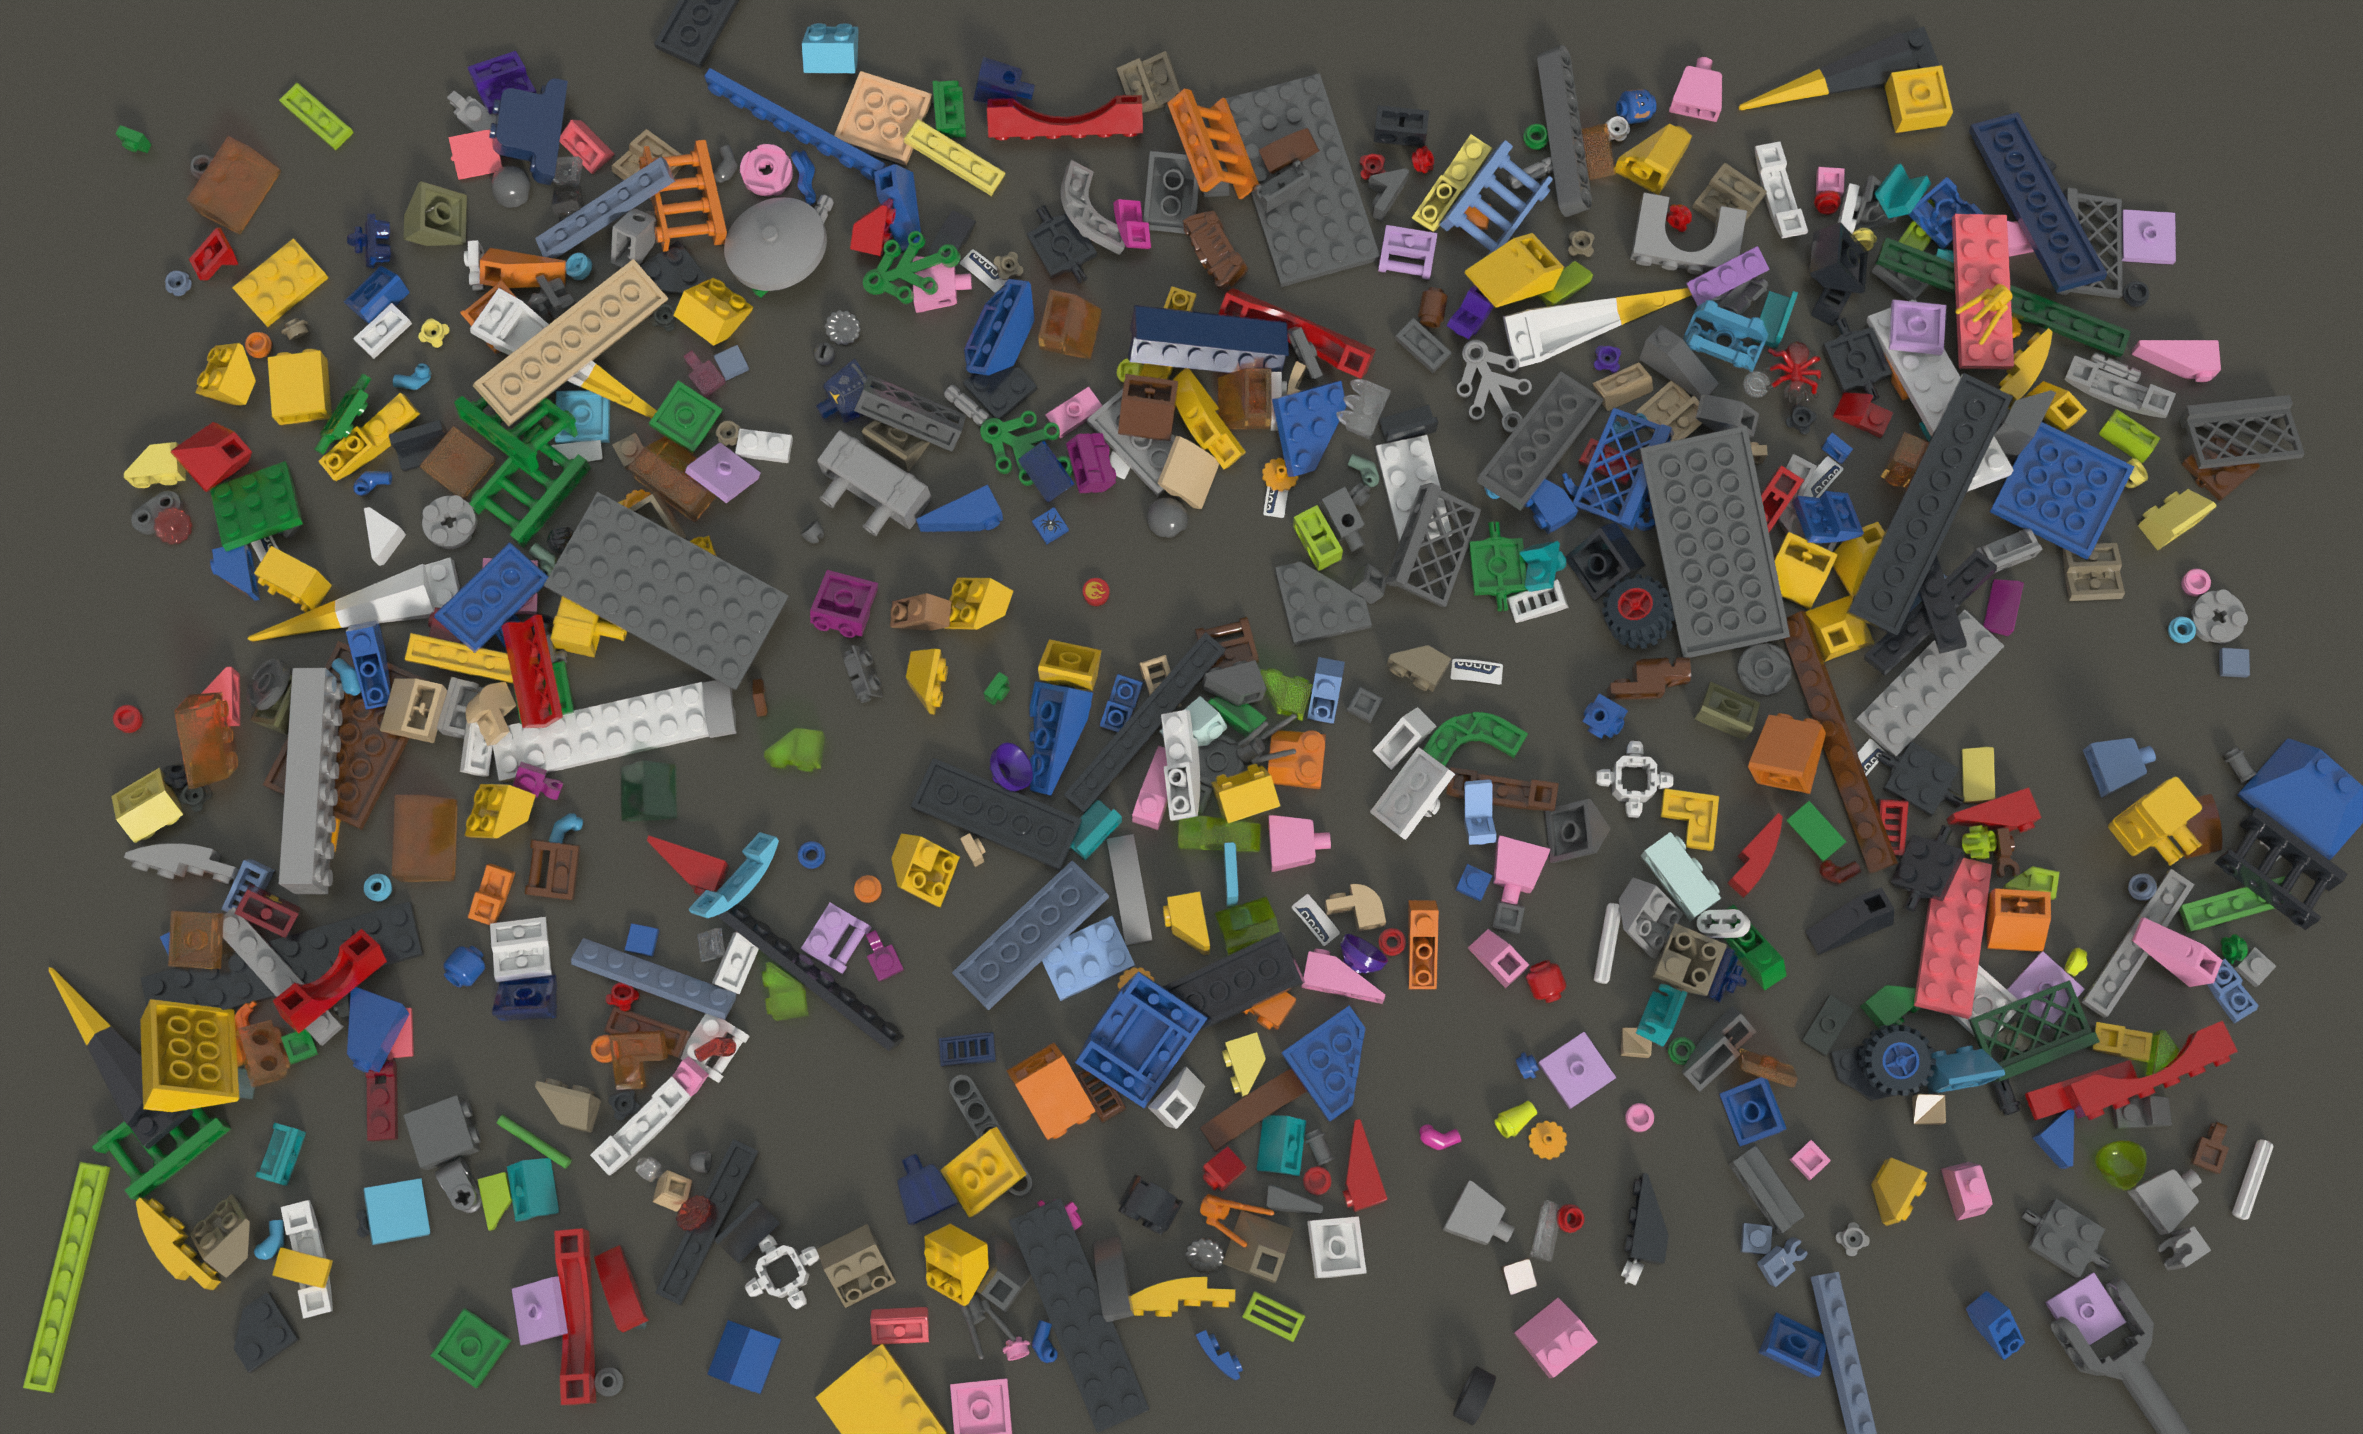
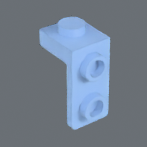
M1491 780L1466 781L1464 783V825L1469 845L1496 843V831L1492 818Z

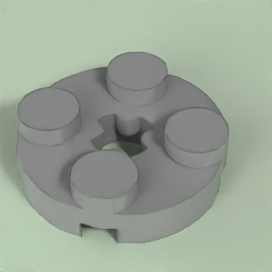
M460 496L440 497L423 510L422 527L425 535L432 543L445 549H457L466 545L471 540V535L474 533L475 528H477L478 520L475 511ZM448 517L456 518L452 528H449L447 525L443 526Z
M2224 589L2207 592L2192 605L2193 609L2190 619L2195 624L2196 635L2206 642L2229 643L2242 633L2244 626L2248 622V616L2242 603ZM2214 611L2223 615V623L2213 621Z

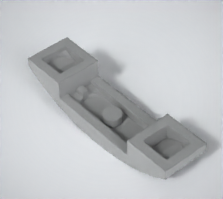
M2074 356L2064 380L2094 398L2128 411L2153 417H2167L2176 393L2150 384L2149 388L2099 370L2100 365Z
M1134 834L1107 839L1125 945L1153 941Z

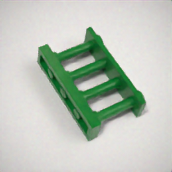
M461 396L454 402L461 420L530 473L539 468L536 459L537 451L562 430H565L574 438L578 435L575 417L569 411L560 409L547 398H544L534 406L536 410L513 429L507 430L501 426L503 419L497 413L494 416H488L483 412V409L489 405L483 397L476 402H470ZM544 416L554 422L531 443L524 444L519 440L522 434Z
M537 424L534 428L529 429L523 436L522 442L524 444L531 443L544 432L542 426ZM548 443L540 448L541 452L563 467V473L557 479H551L538 468L533 473H530L509 457L486 485L473 494L469 505L478 515L486 508L512 528L510 536L515 543L524 549L592 469L587 460L578 454L574 459H568ZM519 468L546 487V493L540 499L535 500L509 480ZM502 488L529 508V513L523 520H518L492 500Z
M201 1107L192 1109L194 1112L192 1116L200 1125V1131L192 1137H187L179 1126L175 1127L169 1133L176 1141L177 1149L169 1155H164L156 1144L149 1150L144 1147L154 1161V1167L147 1173L139 1171L119 1144L129 1134H134L125 1121L114 1130L110 1129L98 1137L99 1142L93 1145L92 1148L96 1152L105 1154L110 1151L131 1179V1185L125 1189V1192L131 1199L138 1200L139 1197L145 1198L231 1130L227 1122L217 1117L209 1119Z

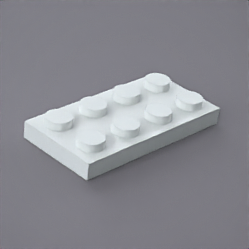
M1427 435L1381 444L1375 448L1398 542H1400L1420 485L1434 483L1440 486ZM1439 497L1436 507L1439 515L1447 511L1444 499ZM1448 516L1441 518L1446 533L1451 531ZM1436 522L1429 523L1427 531L1430 539L1440 536Z

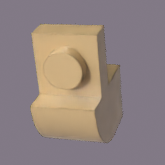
M506 682L487 685L466 707L467 723L477 722L487 746L496 745L510 732L504 716L516 706V703Z
M1350 884V896H1346V893H1336L1330 895V899L1325 901L1326 915L1353 911L1357 932L1385 927L1386 919L1381 899L1375 891L1365 885Z

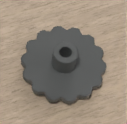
M838 310L837 312H832L831 316L827 317V323L824 327L830 341H835L837 345L843 344L846 346L848 343H853L859 337V332L861 331L860 321L856 319L855 314H850L848 310Z
M1210 1238L1193 1240L1192 1244L1188 1245L1185 1253L1187 1263L1191 1265L1192 1269H1197L1200 1273L1217 1271L1218 1267L1222 1266V1261L1225 1257L1223 1248L1219 1247L1218 1242H1213Z

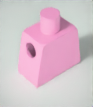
M1700 57L1697 59L1696 67L1686 66L1669 112L1717 122L1722 108V74L1711 70L1713 62L1711 59Z
M915 256V258L913 259L912 262L917 261V260L922 259V258H925V257ZM942 263L914 273L923 278L932 277L938 283V290L933 295H927L921 288L913 285L916 313L957 304V290L972 289L971 274H956L955 267L947 268ZM933 283L927 284L926 289H930Z
M1269 816L1271 872L1314 863L1315 849H1331L1330 832L1314 833L1313 820Z
M1499 836L1496 843L1493 883L1504 887L1501 901L1516 905L1520 891L1525 893L1532 892L1549 855V848Z
M1966 1162L1941 1169L1956 1220L1985 1214L1992 1205V1199L1981 1165Z

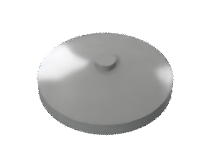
M772 198L753 205L735 220L725 239L724 255L731 272L742 284L762 291L780 290L797 284L815 270L826 250L827 232L819 214L809 204L794 198Z

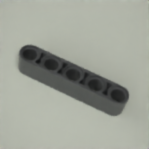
M966 1075L955 1076L949 1084L950 1093L977 1138L982 1137L987 1130L997 1127L1027 1174L1024 1176L1028 1181L1025 1190L1021 1192L1015 1191L1013 1187H1010L1008 1190L1017 1198L1028 1196L1033 1189V1181L976 1085ZM960 1082L970 1084V1090L966 1095L960 1096L955 1092V1088ZM976 1105L984 1108V1115L980 1119H972L969 1115L971 1108Z

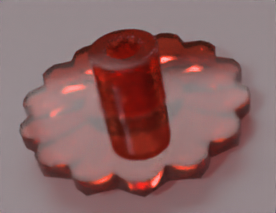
M166 508L164 512H159L158 517L154 519L156 524L153 528L156 530V536L160 537L163 542L180 544L192 532L190 529L192 527L190 516L185 515L183 510Z
M703 1195L688 1198L677 1211V1225L683 1230L688 1229L689 1231L699 1228L702 1223L706 1222L707 1217L710 1216V1209L712 1208L710 1200Z

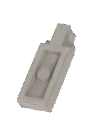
M455 91L447 97L450 100V104L456 108L453 113L472 132L488 130L491 123L496 122V116L493 114L489 115L486 108L476 99L470 96L464 99Z

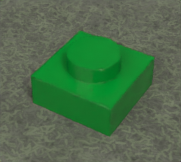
M121 125L116 132L124 148L132 152L139 150L148 153L152 144L143 133Z
M998 672L984 692L986 701L995 705L998 700L1002 701L1010 690L1007 676Z
M306 1029L299 1034L293 1032L281 1037L291 1065L318 1055L312 1035Z

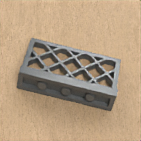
M2075 188L2065 189L2063 194L2075 216L2080 220L2079 223H2083L2092 234L2088 238L2089 241L2095 237L2104 247L2097 255L2108 277L2114 282V290L2107 289L2101 281H2098L2090 286H2080L2056 294L2067 295L2070 292L2111 298L2122 297V199L2077 193ZM2078 202H2085L2092 211L2085 216L2079 210ZM2102 205L2113 206V217L2111 219L2100 209ZM2093 213L2104 223L2098 230L2088 220V217ZM2105 227L2114 234V241L2111 243L2100 233ZM2105 251L2114 258V265L2112 267H2109L2100 257Z
M2290 395L2190 405L2185 408L2179 419L2181 427L2187 430L2198 469L2302 458L2305 454L2290 411L2293 405ZM2284 418L2286 429L2283 431L2271 424L2272 419ZM2249 421H2254L2263 428L2259 433H2256L2246 427L2245 424ZM2221 424H2229L2236 428L2237 431L2231 436L2219 429ZM2195 427H2204L2211 434L2205 439L2196 433ZM2265 429L2279 436L2275 444L2261 436ZM2240 431L2254 439L2249 446L2236 439ZM2214 434L2228 442L2223 449L2210 442ZM2284 439L2293 445L2294 450L2286 451L2279 447L2278 444ZM2257 441L2269 448L2270 451L2261 454L2252 449ZM2232 444L2242 450L2244 454L2235 457L2226 450ZM2204 447L2218 454L2217 458L2205 460L2202 452Z
M1428 483L1419 487L1385 583L1393 587L1398 586L1440 607H1446L1481 509L1440 490L1441 487L1434 483ZM1439 497L1446 501L1449 508L1448 512L1439 515L1436 507ZM1462 509L1471 513L1468 523L1463 526L1457 515V511ZM1451 514L1456 529L1446 533L1441 518ZM1435 521L1440 536L1430 539L1427 528L1429 523ZM1458 532L1461 543L1459 548L1453 550L1448 536ZM1442 539L1447 553L1437 557L1432 543ZM1427 546L1432 560L1421 564L1418 552L1421 547ZM1449 556L1452 568L1449 573L1444 574L1439 560ZM1433 563L1438 577L1428 581L1423 567ZM1418 570L1423 583L1417 587L1407 583L1411 572ZM1437 581L1441 582L1443 588L1441 598L1433 595L1430 584Z

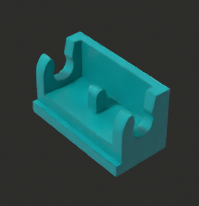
M1660 984L1659 990L1667 993L1669 996L1652 992L1636 1030V1034L1662 1047L1675 1027L1687 996V992L1683 990L1681 992L1666 984Z
M274 1123L272 1127L274 1131L260 1171L256 1172L255 1177L288 1186L306 1132Z

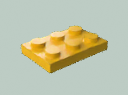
M292 239L232 288L261 321L269 327L326 281L328 276L304 249Z
M997 1127L986 1132L940 1170L969 1218L978 1214L1027 1175Z

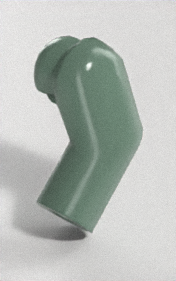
M1352 454L1348 466L1360 471L1365 486H1376L1379 483V474L1375 463Z
M535 543L531 547L529 554L540 561V569L549 576L557 563V558L547 549Z

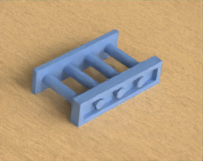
M1506 140L1495 148L1439 224L1446 231L1454 225L1457 228L1460 226L1490 251L1487 256L1507 243L1537 200L1541 202L1550 191L1548 185L1553 180L1548 176L1539 184L1512 162L1508 153L1513 146ZM1498 167L1507 170L1533 192L1526 203L1495 179L1496 176L1493 173ZM1483 186L1486 189L1488 187L1519 211L1511 223L1481 199L1482 196L1479 192ZM1469 206L1478 209L1504 231L1497 242L1466 218L1467 215L1464 212Z

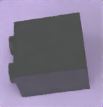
M456 1095L404 1114L420 1168L428 1171L452 1162L459 1157L463 1158L481 1151L478 1144L481 1142V1136L477 1127L472 1125L470 1116H473V1112L468 1100H464V1098Z

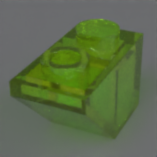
M1268 668L1267 671L1261 669L1260 673L1266 686L1265 693L1276 713L1287 717L1295 713L1297 715L1295 719L1303 721L1313 684L1308 683L1309 681L1303 677L1293 676V678L1283 676V673L1276 669Z
M795 728L764 752V758L767 763H770V766L775 768H786L787 765L797 766V769L802 771H813V768L821 769L825 735L823 731Z
M772 962L765 963L766 971H762L764 987H769L770 998L765 999L767 1014H772L776 1021L809 1016L806 991L803 985Z

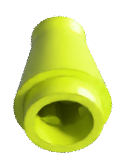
M1526 1101L1521 1105L1499 1113L1498 1118L1494 1122L1499 1132L1505 1138L1515 1137L1537 1115V1110L1530 1101Z

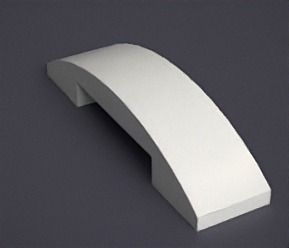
M1781 142L1755 146V157L1761 186L1767 191L1764 196L1779 235L1781 238L1807 234L1808 229L1802 210L1797 208L1785 169L1787 162Z
M674 1077L665 1082L652 1095L653 1098L614 1136L610 1135L590 1155L609 1176L645 1147L690 1100V1094Z
M310 1200L281 1207L286 1235L290 1236L292 1250L326 1258L321 1233ZM328 1276L325 1288L299 1283L300 1290H298L303 1318L333 1311L330 1276Z

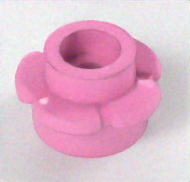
M1016 1337V1341H1011L1010 1339L1006 1341V1346L1002 1351L1007 1355L1009 1361L1017 1360L1030 1353L1028 1349L1030 1343L1027 1340L1023 1341L1022 1337Z

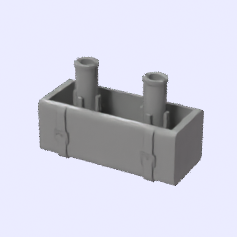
M841 430L838 431L817 461L822 473L833 480L823 495L820 496V500L827 506L834 508L846 489L876 508L866 523L863 524V528L874 536L878 535V532L889 517L910 530L932 499L928 486L916 479L914 475L900 469L861 444L855 437L852 438Z

